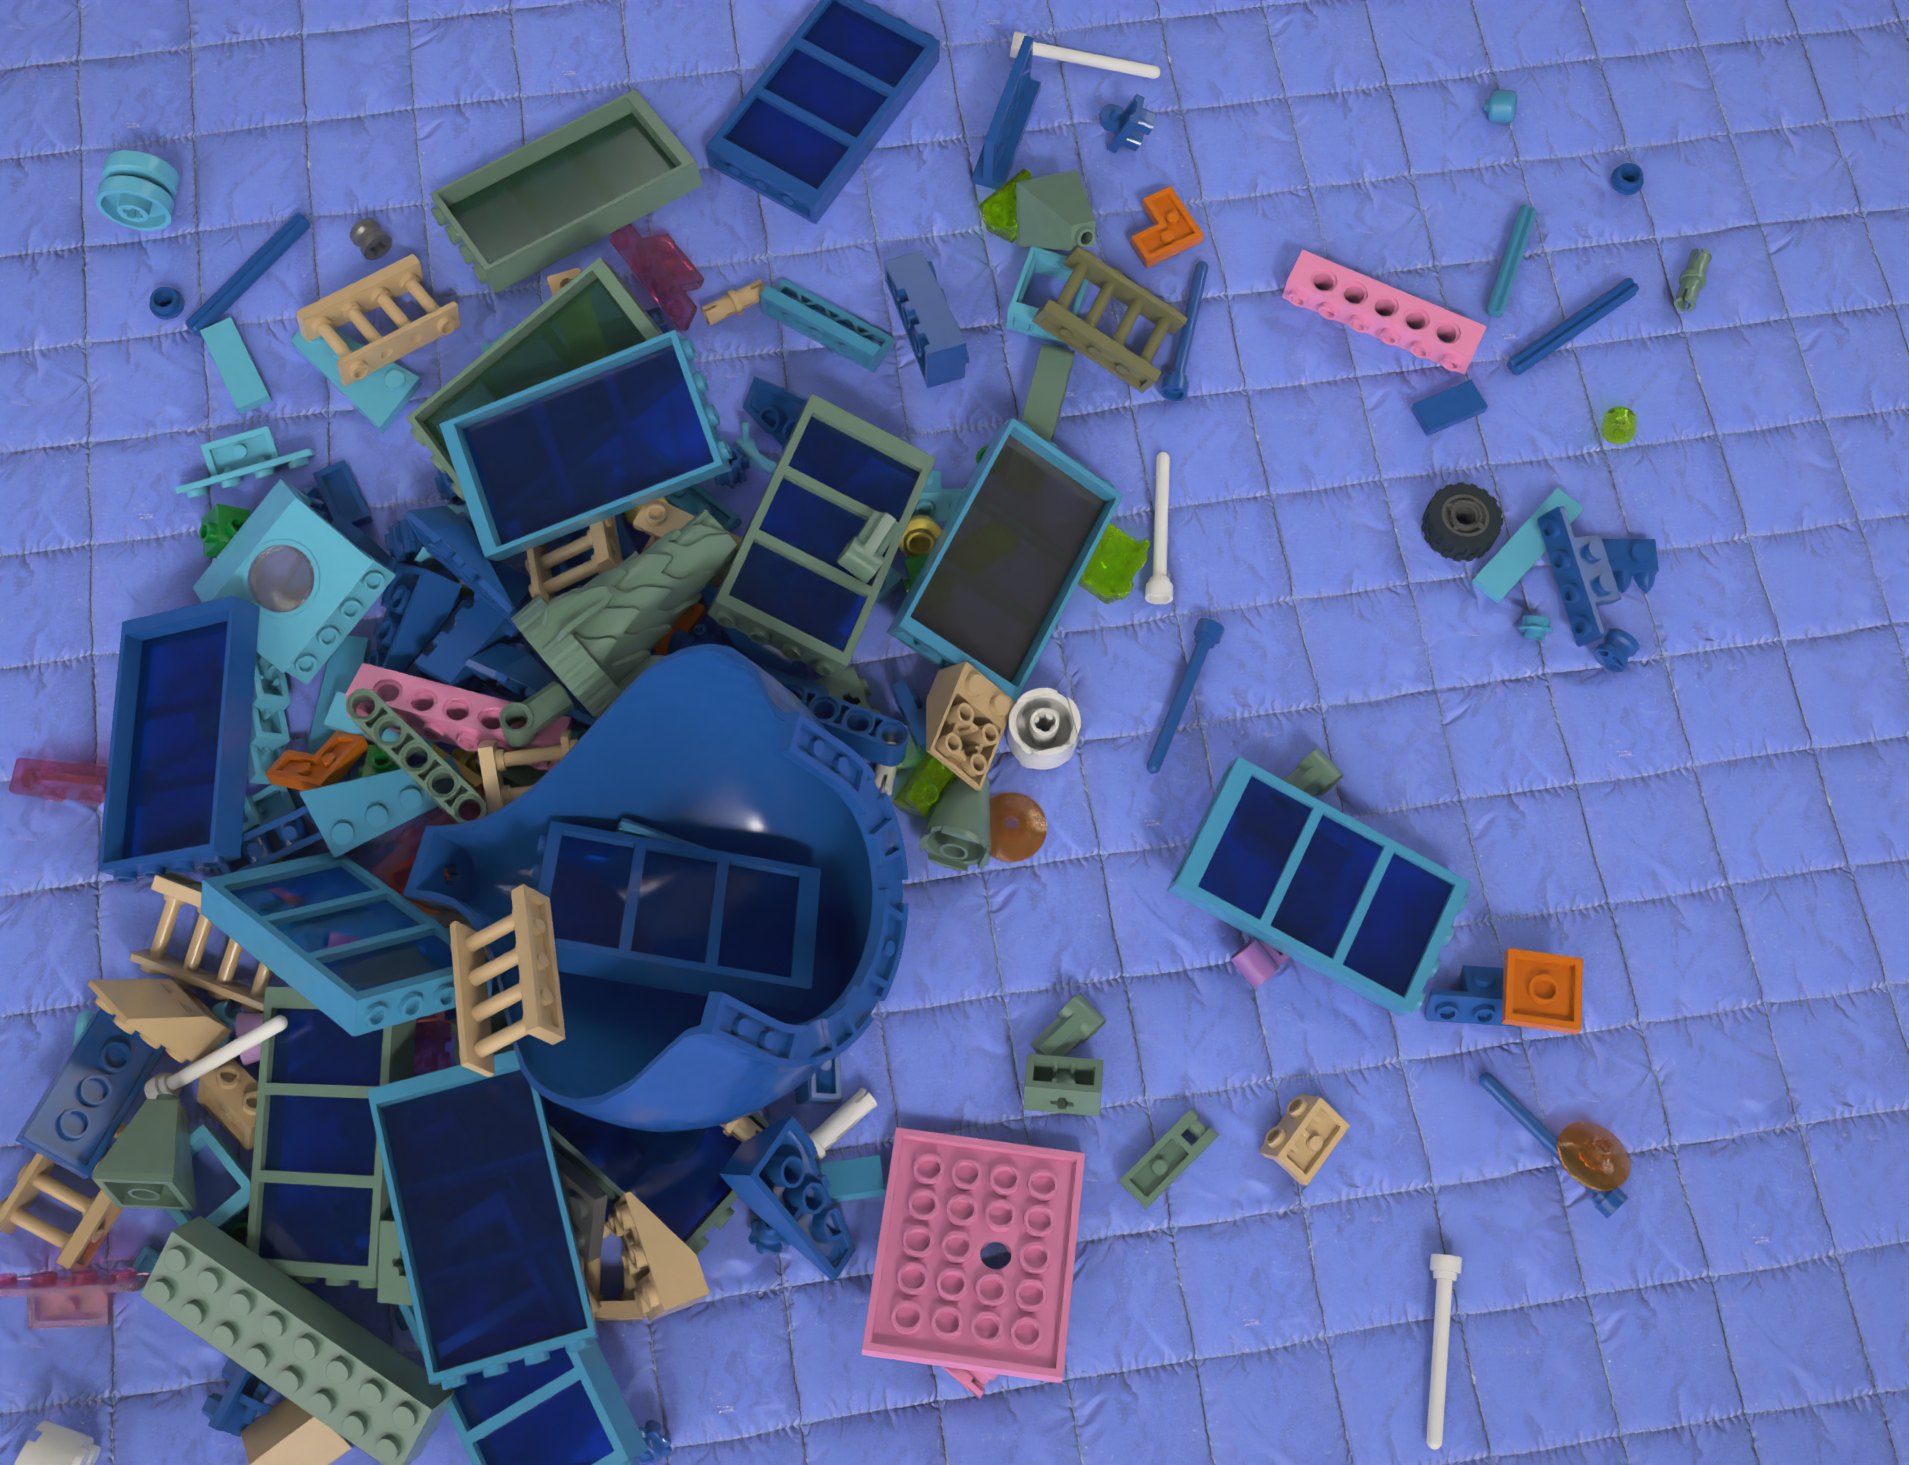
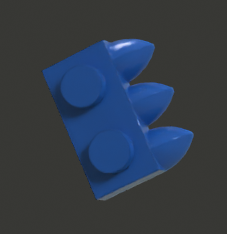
M1602 539L1618 590L1624 593L1630 586L1633 576L1637 586L1644 593H1648L1654 584L1655 575L1659 571L1655 539Z

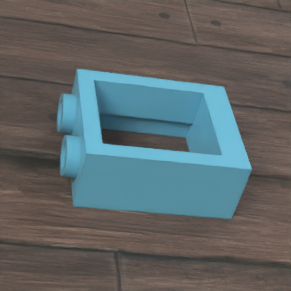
M1031 246L1007 311L1006 329L1069 347V345L1033 323L1032 320L1039 308L1024 304L1035 273L1067 282L1073 271L1063 264L1067 256L1058 254L1051 249ZM1085 278L1078 288L1070 311L1077 317H1080L1091 286V282Z
M202 1124L200 1127L196 1126L189 1129L191 1155L194 1156L204 1146L208 1145L242 1187L205 1218V1220L218 1229L229 1234L233 1226L243 1222L249 1216L252 1174L217 1131ZM166 1209L179 1227L193 1220L186 1210Z

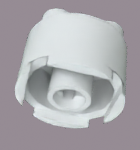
M1051 688L1030 690L1018 699L1010 712L1007 741L1012 754L1023 767L1040 770L1052 769L1062 765L1073 756L1079 737L1081 717L1076 704L1069 697L1067 699L1057 693V690ZM1043 726L1047 732L1038 729V727Z
M44 1420L35 1429L41 1431L42 1434L36 1442L27 1440L14 1465H94L100 1454L101 1447L94 1444V1438Z

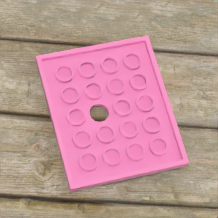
M896 1127L862 1355L1062 1383L1085 1153ZM991 1242L1005 1245L1006 1250L1011 1254L1010 1262L1001 1269L989 1268L981 1260V1250Z

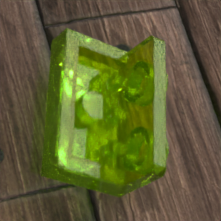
M1022 169L979 204V210L987 231L1011 243L1017 239L1016 182L1032 179L1030 171Z
M1109 523L1078 585L1105 604L1125 599L1134 586L1132 580L1136 572L1144 566L1148 559L1146 552L1151 542L1146 538L1136 542Z
M926 752L892 803L900 811L927 818L956 774L930 753Z

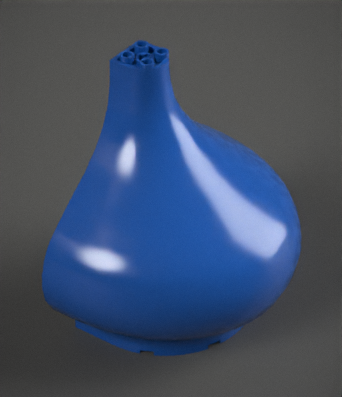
M711 643L681 649L665 656L647 668L627 687L549 772L533 787L505 807L481 819L453 825L426 826L403 897L428 909L464 915L478 932L512 913L511 890L522 884L530 887L534 864L542 865L543 858L536 857L540 835L548 836L551 821L616 832L621 819L626 818L707 849L821 869L812 991L804 1012L745 1003L723 992L709 991L708 996L558 971L566 1039L551 1045L528 1034L513 1042L523 1075L534 1090L554 1103L610 1124L652 1132L685 1131L728 1124L752 1115L796 1089L812 1077L826 1061L835 1058L848 1049L874 1020L870 1014L878 1001H885L890 991L903 951L909 903H902V880H908V867L902 832L888 794L880 793L874 782L876 774L872 768L853 749L830 734L795 694L734 648ZM559 852L550 895L554 938L618 949L632 864ZM643 867L631 951L705 963L715 879ZM445 868H447L446 872L450 874L449 880H447V877L443 875V871ZM727 881L725 899L731 891H736L746 895L748 899L746 907L754 911H758L761 905L766 904L779 908L780 921L787 924L784 934L778 938L771 952L749 946L746 953L740 955L735 953L737 941L726 937V934L721 933L717 965L790 978L797 894L757 886L746 887ZM515 930L485 946L490 960L515 948ZM518 965L496 976L500 992L519 983ZM522 1000L504 1009L508 1026L522 1019Z

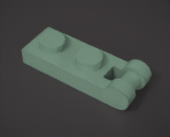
M1193 1108L1118 1181L1145 1210L1219 1136L1212 1127L1208 1129L1198 1119L1200 1115ZM1187 1129L1198 1139L1192 1146L1181 1136Z

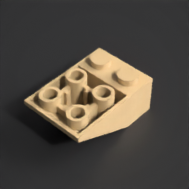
M967 661L938 670L926 698V751L976 791H980L1015 701Z
M171 979L91 980L87 984L98 996L95 1003L107 1013L116 1015L113 1022L119 1028L130 1035L135 1031L140 1032V1038L155 1049H159L163 1045L166 1047L164 1050L182 1064L186 1059L194 1063L214 1052L231 1032L195 993Z
M631 1192L625 1193L610 1208L612 1214L608 1218L613 1235L616 1238H621L625 1252L621 1253L624 1269L628 1276L633 1275L638 1290L634 1291V1297L640 1313H646L650 1322L690 1307L710 1294L697 1255Z

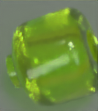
M1619 406L1605 412L1601 431L1606 441L1618 445L1628 443L1634 438L1637 429V416L1634 411L1627 407Z

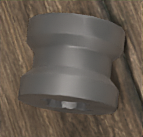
M365 218L357 222L351 229L349 236L354 245L361 247L362 255L368 260H376L384 256L390 250L393 242L388 233L381 231L380 223L374 218Z

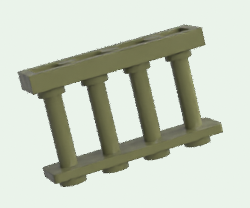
M1076 247L1063 263L1073 271L1057 301L1054 302L1048 299L1036 312L1032 322L1138 391L1144 393L1157 382L1162 372L1154 367L1151 362L1166 333L1175 334L1185 325L1187 317L1182 315L1173 305L1166 304L1153 296L1147 288L1138 286L1126 278L1120 270L1111 268L1097 259L1096 255L1091 251ZM1085 278L1099 287L1100 291L1087 316L1082 320L1069 312L1068 307ZM1111 297H1114L1128 306L1113 337L1109 338L1097 330L1096 325ZM1140 314L1154 323L1155 327L1141 355L1137 356L1126 349L1124 343Z

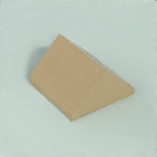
M285 1398L273 1407L269 1415H262L240 1432L249 1465H331L353 1448L347 1439L288 1398Z

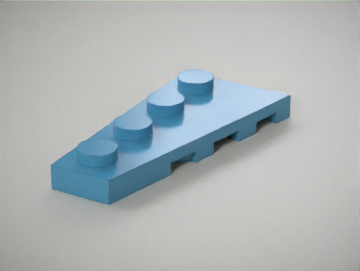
M453 757L444 758L443 760L464 779ZM426 763L413 765L410 767L417 769L423 767ZM401 769L299 791L334 858L438 806ZM449 778L440 779L435 784V792L441 795L448 794L454 788V781Z

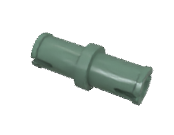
M1698 248L1692 250L1686 270L1680 274V288L1674 300L1675 308L1680 311H1685L1687 302H1689L1687 312L1694 310L1699 292L1706 285L1707 277L1705 274L1712 259L1711 253L1706 249L1701 248L1698 259L1696 258L1699 251Z

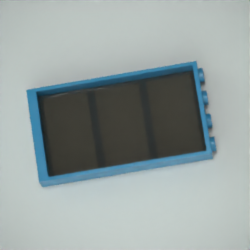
M1014 418L1010 419L998 427L886 633L941 669L967 661L1016 703L1123 495L1114 489L1111 482L1098 478L1088 471L1085 464L1076 459H1071L1062 453L1055 443L1044 440L1032 432L1028 424Z

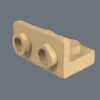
M231 1059L199 1078L197 1101L247 1152L254 1147L258 1082L234 1059Z
M1301 1093L1288 1104L1286 1114L1278 1125L1266 1134L1265 1143L1260 1148L1259 1153L1266 1158L1275 1160L1299 1184L1307 1186L1350 1125L1321 1097Z

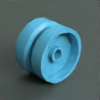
M120 150L110 153L104 161L102 181L99 183L95 205L100 213L117 224L135 230L156 231L170 225L174 200L177 196L180 181L177 171L166 161L144 152Z

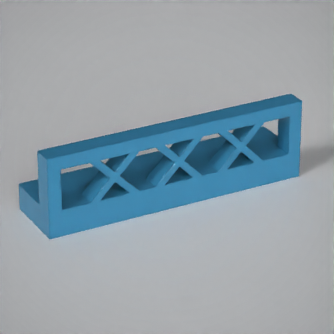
M782 278L775 289L767 285L760 294L762 313L875 373L895 344L894 337ZM786 291L794 295L798 301L786 296L784 292ZM814 309L822 310L825 312L826 317L814 311ZM842 324H848L853 327L854 332L842 326ZM870 339H875L883 343V345L879 346L878 344L870 341Z

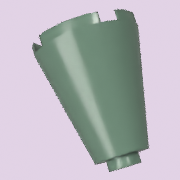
M954 774L920 835L919 850L922 853L924 848L929 853L928 859L931 862L958 871H967L968 865L978 864L977 869H981L989 863L991 856L990 781L987 776L981 790L976 791Z

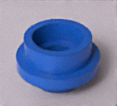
M1622 164L1613 171L1610 178L1611 185L1621 194H1635L1644 183L1643 172L1636 164Z
M170 287L157 288L150 296V309L159 319H173L181 314L184 309L185 302L182 295Z

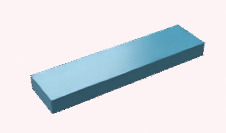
M1557 488L1483 567L1471 583L1495 603L1499 604L1547 552L1537 522L1538 517L1556 507L1564 506L1571 525L1585 508Z

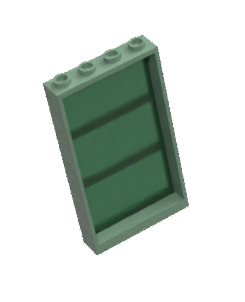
M634 89L430 193L435 207L431 208V212L440 227L446 225L444 230L454 246L460 245L458 249L466 264H474L472 269L481 285L487 283L494 294L699 188L703 184L696 160L640 93Z
M599 257L406 417L413 427L410 432L422 446L427 445L433 453V456L430 457L433 464L442 473H448L454 481L451 484L452 489L465 501L439 425L440 423L660 336L663 333L612 266ZM670 348V349H667V350H665V351H662V352H660V353H657V355L662 354V353H664V352H667V351L671 350V348ZM675 351L615 374L631 424L685 381ZM604 380L543 403L568 475L621 433ZM530 408L473 431L504 524L507 526L558 484L533 409Z

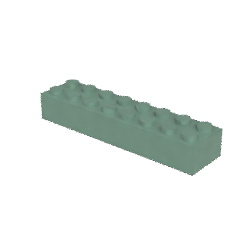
M201 1216L171 1231L140 1295L383 1465H410L422 1454L455 1392L452 1388L442 1390L441 1383L437 1385L429 1384L425 1369Z

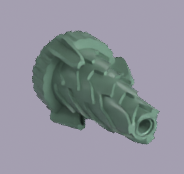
M704 509L680 530L674 529L666 533L640 555L635 551L617 567L600 573L582 588L571 589L569 592L553 598L549 603L538 595L511 617V620L566 687L598 719L647 668L664 658L663 655H650L651 649L672 629L676 619L702 598L700 592L729 565L737 550V544L723 526Z

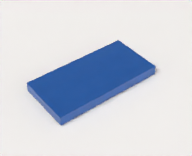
M101 1007L95 1011L15 1140L83 1179L90 1177L166 1048L163 1045L159 1049L153 1048L140 1038V1032L135 1031L132 1035L126 1033L113 1022L116 1015L107 1013Z

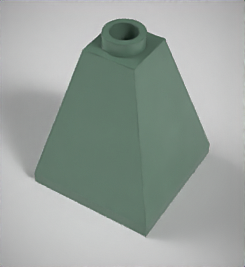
M1076 169L1016 182L1017 245L1020 247L1034 246L1043 249L1073 251L1076 247L1087 248L1095 246V218L1079 172Z
M159 1094L156 1099H146L95 1168L92 1179L117 1207L195 1211L197 1201L187 1112L180 1104L181 1099L171 1094Z

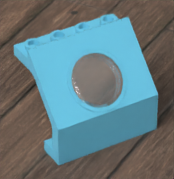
M280 479L192 588L202 603L235 595L260 607L256 651L283 674L287 672L308 685L395 578L396 574L352 543L310 507L312 501L306 495Z

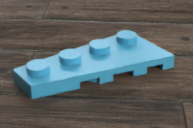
M299 330L291 339L294 348L323 374L341 394H344L354 404L355 408L374 424L375 428L382 435L422 385L420 377L391 362L368 374L364 379L344 386L341 383L337 360L340 358L322 336L307 342ZM335 330L352 352L364 347V345Z

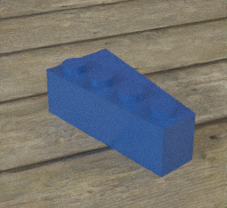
M922 250L884 261L885 281L926 387L931 388L964 378L965 364L969 363L966 341L947 304L945 293L936 281L937 277L933 263L931 261L927 262Z
M501 563L495 571L518 613L533 600L528 588L531 584V578ZM475 593V604L472 607H462L455 615L454 628L448 634L441 631L433 640V645L436 646L433 652L428 657L421 654L414 663L423 679L481 693L483 681L465 666L467 660L500 642L507 645L515 643L520 637L521 632Z

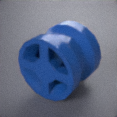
M1613 628L1604 636L1605 643L1599 644L1593 654L1596 661L1606 669L1613 672H1623L1628 665V658L1634 656L1639 650V644L1626 631Z

